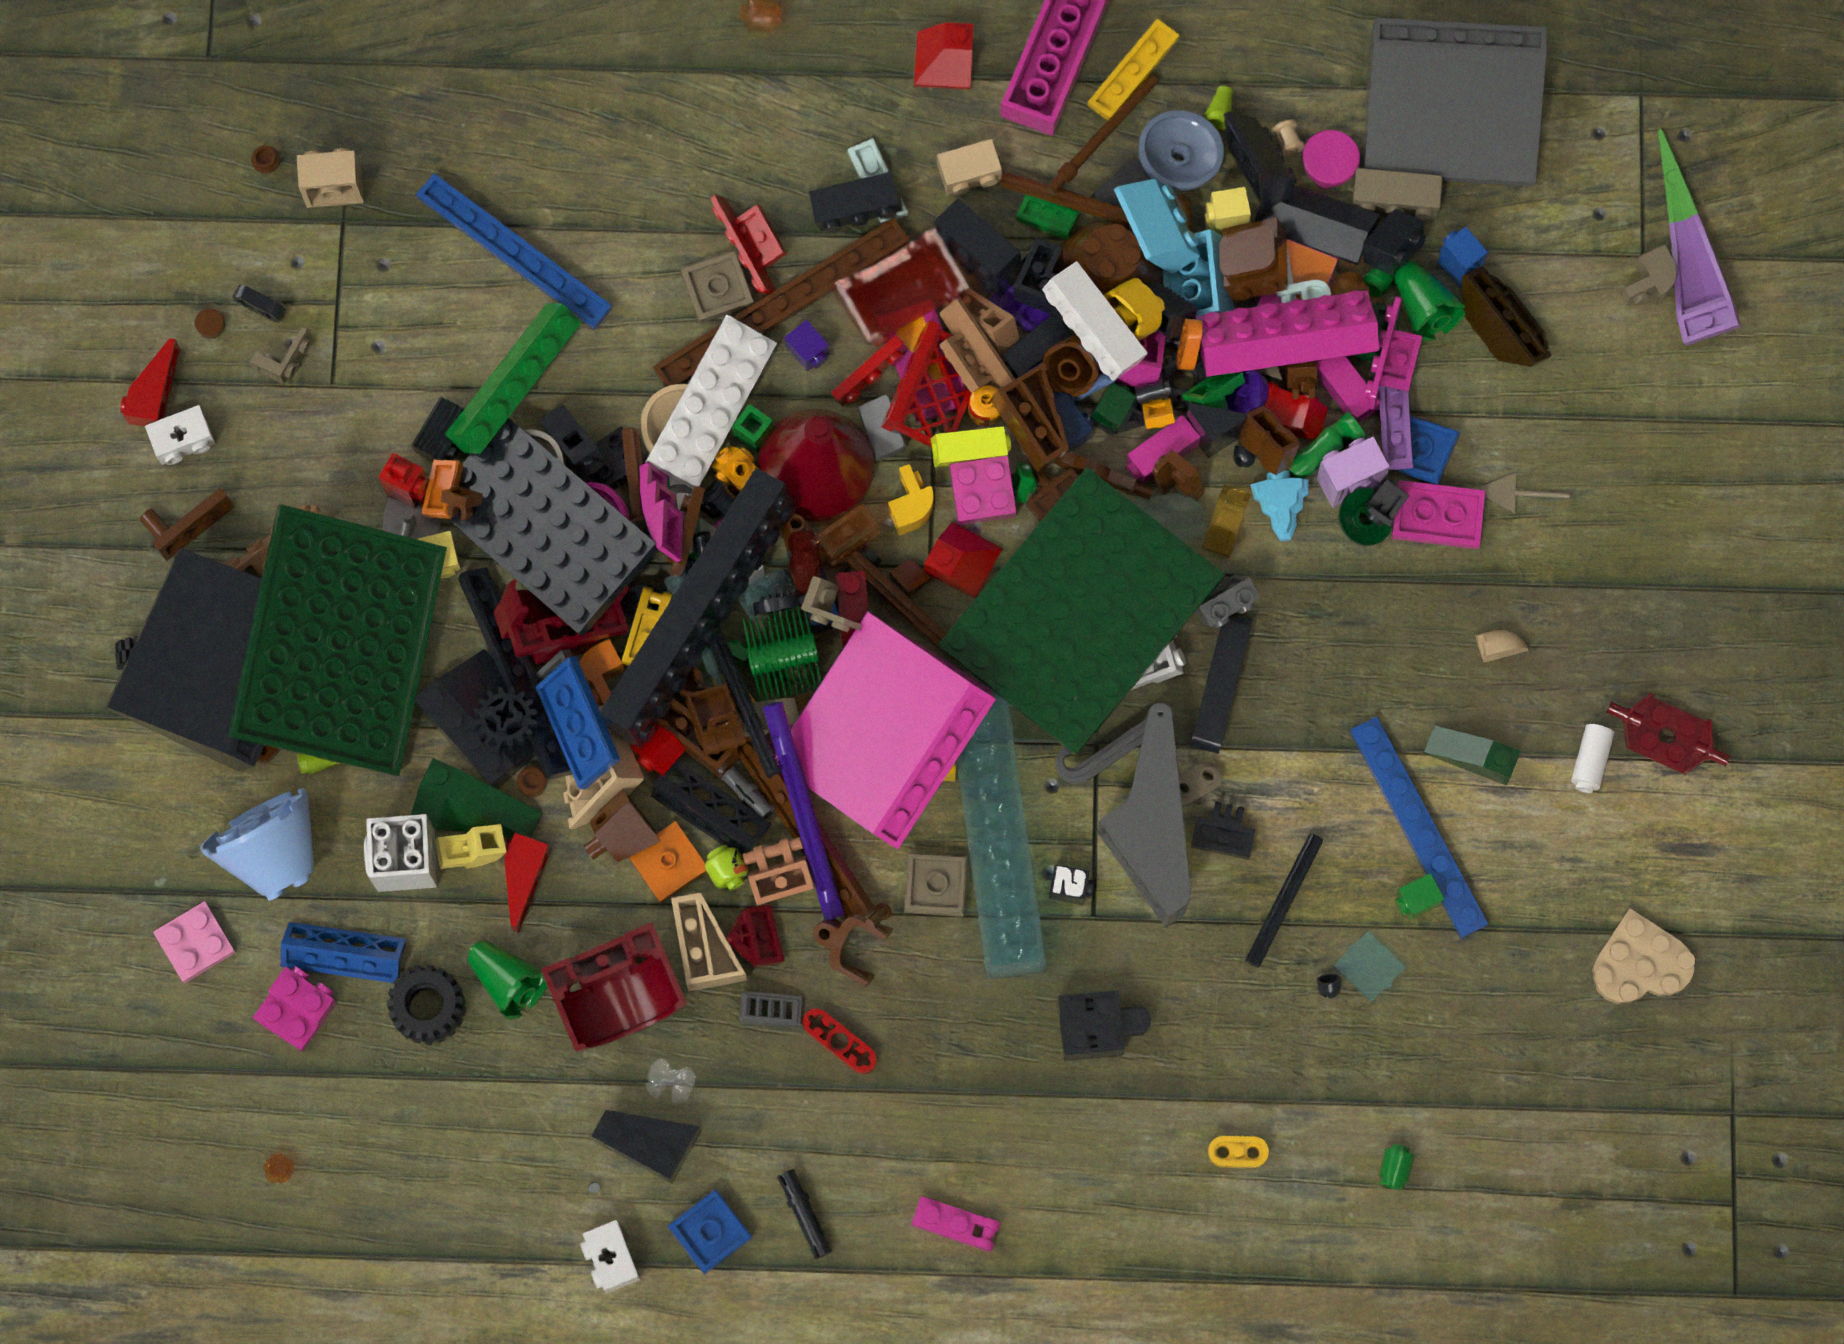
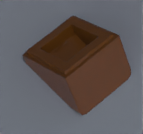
M912 558L900 564L889 573L890 579L908 598L931 580Z

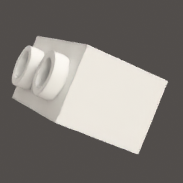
M199 405L145 426L156 457L161 465L176 464L184 456L192 453H204L210 449V446L215 445L209 425ZM184 434V440L179 441V435Z
M617 1220L583 1233L585 1242L580 1243L586 1260L591 1258L593 1260L596 1270L591 1271L597 1289L603 1287L607 1294L640 1280ZM609 1251L612 1255L616 1254V1257L612 1258L614 1263L608 1265L605 1261L601 1262V1259L605 1258L603 1253Z

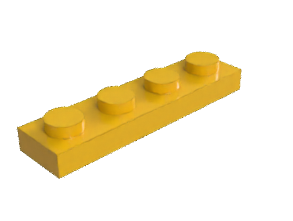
M1156 19L1089 99L1087 106L1108 121L1179 40V34Z

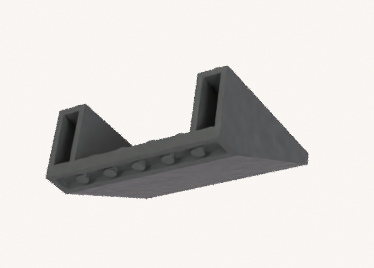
M1375 18L1368 44L1364 169L1442 176L1443 182L1535 186L1546 64L1547 27Z

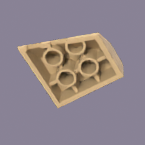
M608 727L607 729L621 760L587 789L578 788L573 774L565 776L567 791L563 795L565 803L570 804L572 815L568 819L569 829H576L590 823V820L622 789L630 795L644 780L629 742L612 734Z

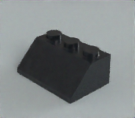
M1233 112L1224 113L1227 148L1263 209L1294 197V184L1297 183L1296 176L1291 167L1286 168L1280 148H1274L1271 143L1272 137L1266 126L1262 128L1255 117Z

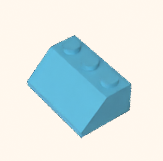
M1150 179L1118 186L1114 189L1146 260L1174 274L1200 257L1196 247L1198 245L1197 238L1188 230L1185 224L1187 217L1182 209L1177 207L1174 201L1176 194L1169 184L1164 185L1156 179Z
M1211 229L1195 233L1194 235L1198 241L1196 247L1200 257L1174 274L1162 269L1164 286H1168V289H1172V292H1176L1177 295L1180 294L1181 298L1184 297L1185 301L1188 300L1189 303L1196 306V316L1205 315L1210 312L1233 311V301L1224 288L1223 274L1220 271L1219 243L1223 237Z

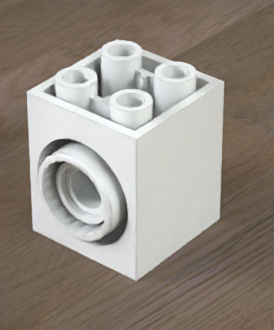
M426 814L366 819L367 836L364 839L365 868L367 876L378 892L437 887L435 830Z

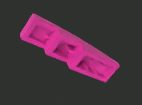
M647 462L640 466V494L647 527L653 541L656 543L657 549L674 561L679 562L682 560L683 512L675 507L676 494L667 489L668 476Z

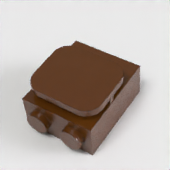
M1277 217L1222 229L1223 238L1219 243L1220 271L1223 274L1224 288L1232 301H1245L1252 297L1273 295L1277 292L1288 290L1286 231Z

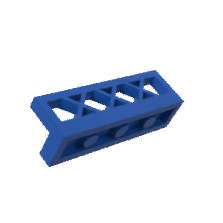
M289 922L281 941L280 967L293 969L296 966L306 971L394 983L397 977L400 979L401 958L406 947V939ZM293 933L307 936L303 939L292 938ZM330 938L335 939L336 941L333 943L323 942L322 940ZM358 942V943H364L365 946H363V947H355V946H352V944ZM393 947L396 948V951H383L381 948Z

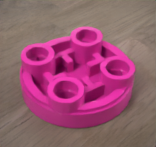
M1325 130L1313 135L1306 143L1302 155V164L1306 174L1321 188L1325 189L1348 182L1355 175L1360 161L1359 149L1354 140L1347 134L1337 130Z

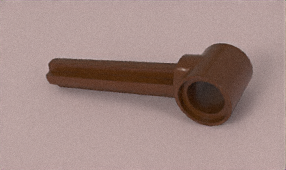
M636 427L624 428L621 431L631 512L629 518L633 524L638 520L646 521L640 494V466L643 465L639 429Z

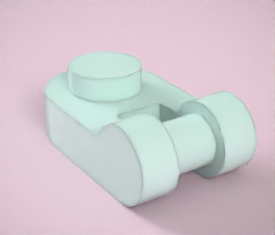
M1311 280L1288 285V290L1277 292V296L1281 299L1282 303H1287L1293 300V295L1300 294L1301 300L1319 298L1323 295H1331V291L1325 282Z

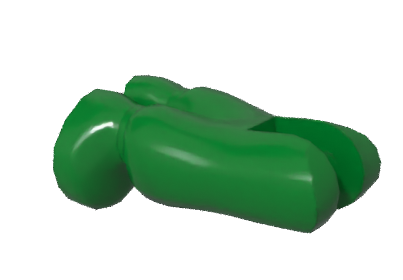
M1346 412L1336 423L1324 429L1309 446L1297 452L1292 466L1289 468L1291 475L1294 478L1304 479L1320 468L1321 461H1323V457L1334 450H1338L1339 453L1344 451L1343 442L1349 441L1352 443L1359 438H1367L1355 418L1349 412Z

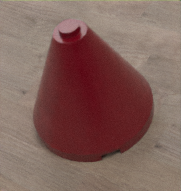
M806 409L792 413L774 425L762 442L759 452L758 469L786 484L796 505L794 515H800L804 520L827 521L831 520V517L843 512H850L864 499L873 479L874 455L867 436L851 419L831 410Z

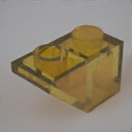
M1224 484L1202 546L1203 549L1230 558L1252 493Z

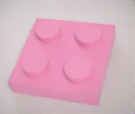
M205 901L153 932L184 984L236 953Z

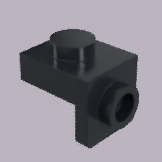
M1384 477L1364 504L1369 512L1367 517L1379 526L1385 523L1391 527L1394 524L1393 517L1408 499L1409 494Z

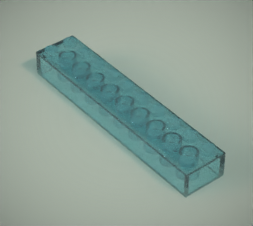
M994 691L995 702L955 761L986 980L1046 972V960L1008 702Z

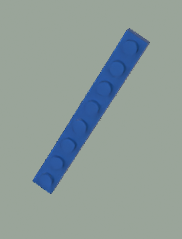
M435 173L416 193L420 201L554 301L563 303L578 319L593 330L598 327L612 310L611 304Z
M1375 717L1352 728L1350 734L1425 874L1431 873L1444 897L1442 905L1460 939L1488 925L1487 920L1378 718Z

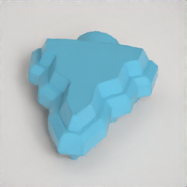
M1287 470L1277 475L1268 473L1267 480L1250 485L1253 500L1258 501L1262 513L1270 517L1272 530L1280 542L1291 541L1297 526L1296 515L1303 509V498L1308 496V479L1291 478L1290 471Z

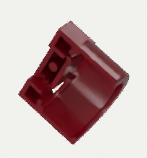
M653 922L624 933L625 935L572 958H565L541 969L576 1052L588 1051L625 1038L672 1016L686 1006V1000ZM640 956L647 958L646 961L639 965L636 964L634 957ZM579 981L582 989L570 992L571 986Z

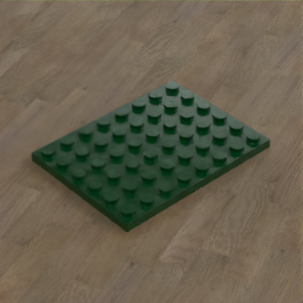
M1086 467L937 645L949 657L1073 755L1077 756L1224 579L1225 574Z
M283 504L277 505L228 737L391 776H399L447 547Z

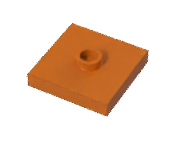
M676 821L657 833L660 839L658 843L629 857L660 904L707 873L705 862Z

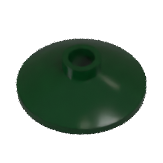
M1360 488L1349 493L1341 502L1338 514L1339 524L1343 533L1352 542L1362 546H1372L1382 542L1390 534L1393 525L1389 527L1385 523L1379 526L1367 517L1369 512L1364 504L1375 491L1370 488ZM1359 514L1364 515V524L1360 522Z

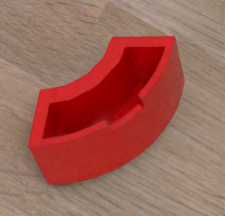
M1267 381L1269 391L1264 407L1272 411L1279 419L1281 426L1289 429L1296 437L1315 440L1321 434L1328 407L1319 402L1317 396L1309 398L1308 393L1298 394V399H1293L1291 392L1281 389L1274 382Z

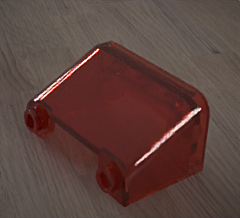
M935 228L921 235L922 238L909 243L902 250L860 273L853 274L852 279L846 276L834 283L831 291L868 346L874 344L877 348L890 340V334L946 303L951 304L958 298L961 300L965 298L963 293L969 287Z

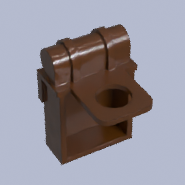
M726 684L686 695V705L695 726L694 732L699 745L702 744L705 755L718 754L720 751L731 748L736 749L738 746L746 744L745 735L742 730L743 723L742 721L740 722Z

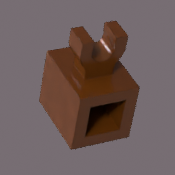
M1316 360L1285 365L1286 391L1292 393V398L1298 399V394L1302 395L1303 393H1308L1309 398H1315L1317 382Z

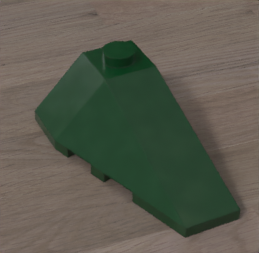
M435 758L432 759L419 785L411 815L426 814L433 828L441 831L452 830L468 833L472 827L501 824L503 837L513 838L515 833L531 838L542 816V812Z

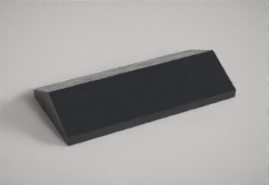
M1294 185V197L1266 209H1263L1260 204L1254 222L1277 217L1286 231V239L1355 265L1359 264L1363 256V241L1376 229L1381 218L1380 214Z

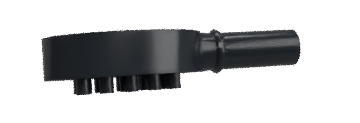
M787 591L786 596L785 593L781 592L780 597L776 593L773 594V598L771 595H766V599L765 596H761L760 601L752 603L754 616L767 615V613L773 614V611L779 613V610L784 612L785 610L789 611L797 609V607L800 608L807 593L792 595L790 591Z

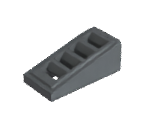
M742 991L740 1023L746 1025L800 1027L802 997ZM751 1001L756 1002L755 1016L750 1015ZM763 1002H768V1017L762 1016ZM775 1003H780V1018H774ZM787 1003H793L792 1019H786Z

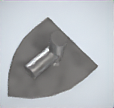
M388 498L382 526L383 531L418 539L437 534L442 518L423 516L421 514L422 505H418L415 509L399 500Z

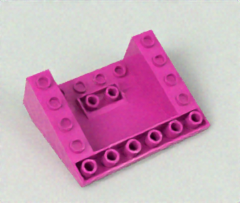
M867 611L859 623L862 625L861 630L855 629L794 723L791 732L807 787L872 834L894 848L899 849L996 698L990 688Z

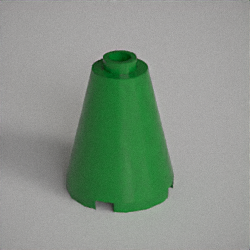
M1408 261L1404 267H1400L1396 271L1394 279L1413 333L1422 336V342L1435 340L1436 337L1434 335L1441 331L1444 335L1449 333L1464 318L1465 312L1463 308H1466L1464 303L1418 262Z
M487 940L476 942L468 951V964L500 1013L508 1020H514L523 1016L520 1011L526 1006L532 1009L548 987L541 969Z

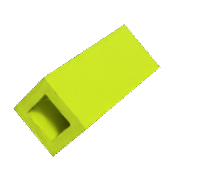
M1004 426L935 434L931 438L934 467L1008 456V451L1011 450L1010 436L1005 434Z

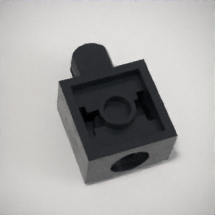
M1119 991L1058 996L1063 1061L1123 1056L1125 1050L1123 1037L1141 1036L1146 1034L1150 1028L1151 1016L1146 1008L1141 1006L1120 1008Z

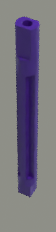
M783 701L770 703L763 706L780 768H782V775L824 919H834L844 915Z

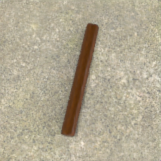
M1004 172L1001 177V187L1123 225H1130L1122 207L1060 189L1053 196L1046 191L1047 184Z
M854 552L847 560V565L854 571H865L866 582L938 648L937 644L947 633L860 552ZM939 649L943 654H945L949 659L952 660L951 657H949L946 653Z

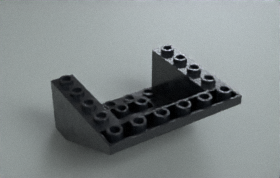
M178 549L105 709L236 771L255 767L264 745L230 738L228 733L262 579L186 549Z

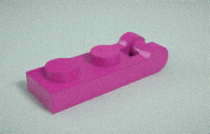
M921 1196L911 1226L987 1252H992L995 1244L992 1240L995 1232H999L1001 1223ZM975 1225L984 1228L981 1238L972 1236Z

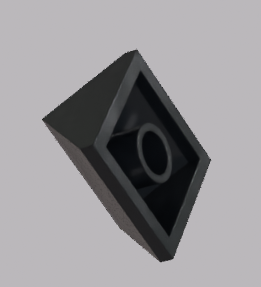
M1189 403L1186 419L1200 436V448L1207 458H1210L1239 439V434L1247 414Z

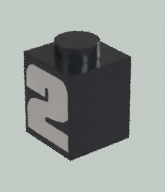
M1055 864L1049 899L1084 905L1085 897L1091 898L1094 880H1089L1090 871Z

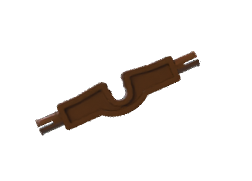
M1066 452L1062 458L1053 463L1067 470L1072 468L1079 475L1087 467L1113 488L1129 495L1136 494L1150 500L1154 490L1098 462Z

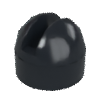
M1235 446L1233 460L1238 467L1248 468L1254 464L1257 455L1249 452L1244 446Z
M1337 974L1319 976L1317 978V988L1320 995L1329 999L1337 997L1341 992V977Z

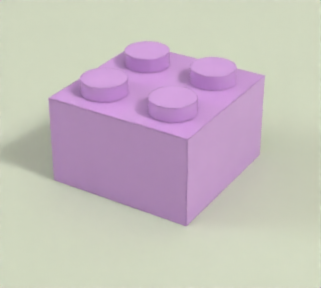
M1362 437L1350 443L1349 448L1340 453L1338 450H1334L1323 457V461H1321L1317 480L1332 508L1340 505L1343 499L1354 490L1378 487L1384 477L1386 478L1390 466L1374 437L1367 440Z

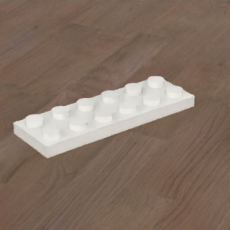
M726 315L645 462L651 463L663 473L693 489V486L699 487L777 343L731 316Z

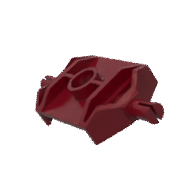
M1650 693L1631 709L1624 708L1611 701L1606 713L1622 719L1621 723L1624 724V741L1627 749L1684 775L1693 771L1704 761L1713 760L1725 767L1727 766L1731 755L1721 752L1713 746L1712 723L1710 719L1704 721L1654 698L1653 693ZM1664 729L1670 730L1674 734V742L1669 744L1662 742L1659 738V732Z

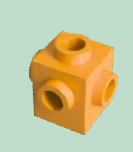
M733 446L725 447L715 456V461L710 465L716 472L714 475L715 479L723 481L726 487L740 493L754 469L757 468L752 463L755 459L748 450L743 447L739 449Z

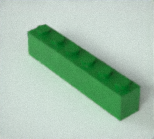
M546 303L445 435L464 453L481 454L582 322L563 303Z

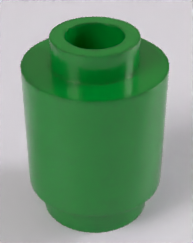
M1392 1144V1148H1385L1378 1175L1381 1178V1186L1403 1191L1404 1185L1408 1184L1414 1155L1409 1153V1147Z

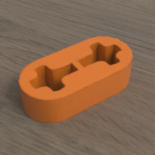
M1185 319L1177 351V368L1180 370H1194L1202 338L1201 320Z

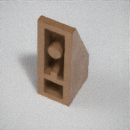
M957 280L935 296L936 301L944 309L960 298L1000 357L1020 341L1014 316Z

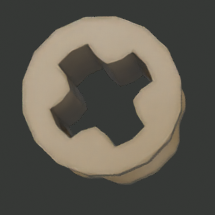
M1295 120L1281 122L1272 128L1273 135L1277 136L1283 157H1289L1304 150L1305 145L1300 141L1295 129L1297 127Z

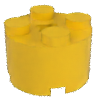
M1133 278L1103 295L1138 341L1154 333L1160 327L1162 311L1165 308L1164 302L1160 297L1155 296L1152 290L1143 284L1140 279Z

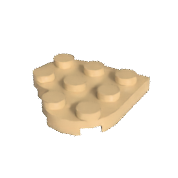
M1629 908L1596 958L1592 968L1593 980L1596 984L1597 992L1606 1000L1615 1004L1637 1001L1646 992L1656 996H1671L1681 992L1690 983L1694 973L1695 957L1680 940Z

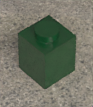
M1111 383L1104 391L1090 418L1115 432L1123 422L1137 396L1133 395L1131 389L1121 383Z

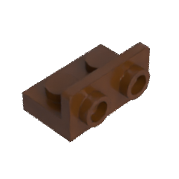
M1171 450L1167 455H1162L1154 464L1153 474L1158 490L1163 496L1173 487L1184 497L1190 495L1196 501L1204 494L1198 470L1174 450Z

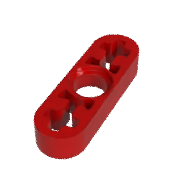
M816 1008L809 1010L804 1015L803 1027L805 1032L854 1072L865 1075L874 1070L877 1059L873 1049L829 1014ZM819 1016L822 1017V1025L828 1030L831 1024L835 1026L827 1034L826 1040L821 1038L825 1033L820 1028L810 1029L811 1022L809 1019L811 1017L817 1019ZM839 1033L846 1035L849 1040L848 1045L841 1050L835 1049L831 1045L832 1037ZM854 1043L859 1045L855 1048L859 1055L869 1054V1066L863 1064L861 1067H858V1059L853 1054H850L849 1059L844 1056L851 1051Z

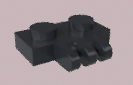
M1215 801L1212 820L1197 817L1191 848L1249 860L1255 829L1241 826L1244 807L1239 806L1236 811V817H1232L1233 805L1227 804L1225 815L1219 814L1221 802Z

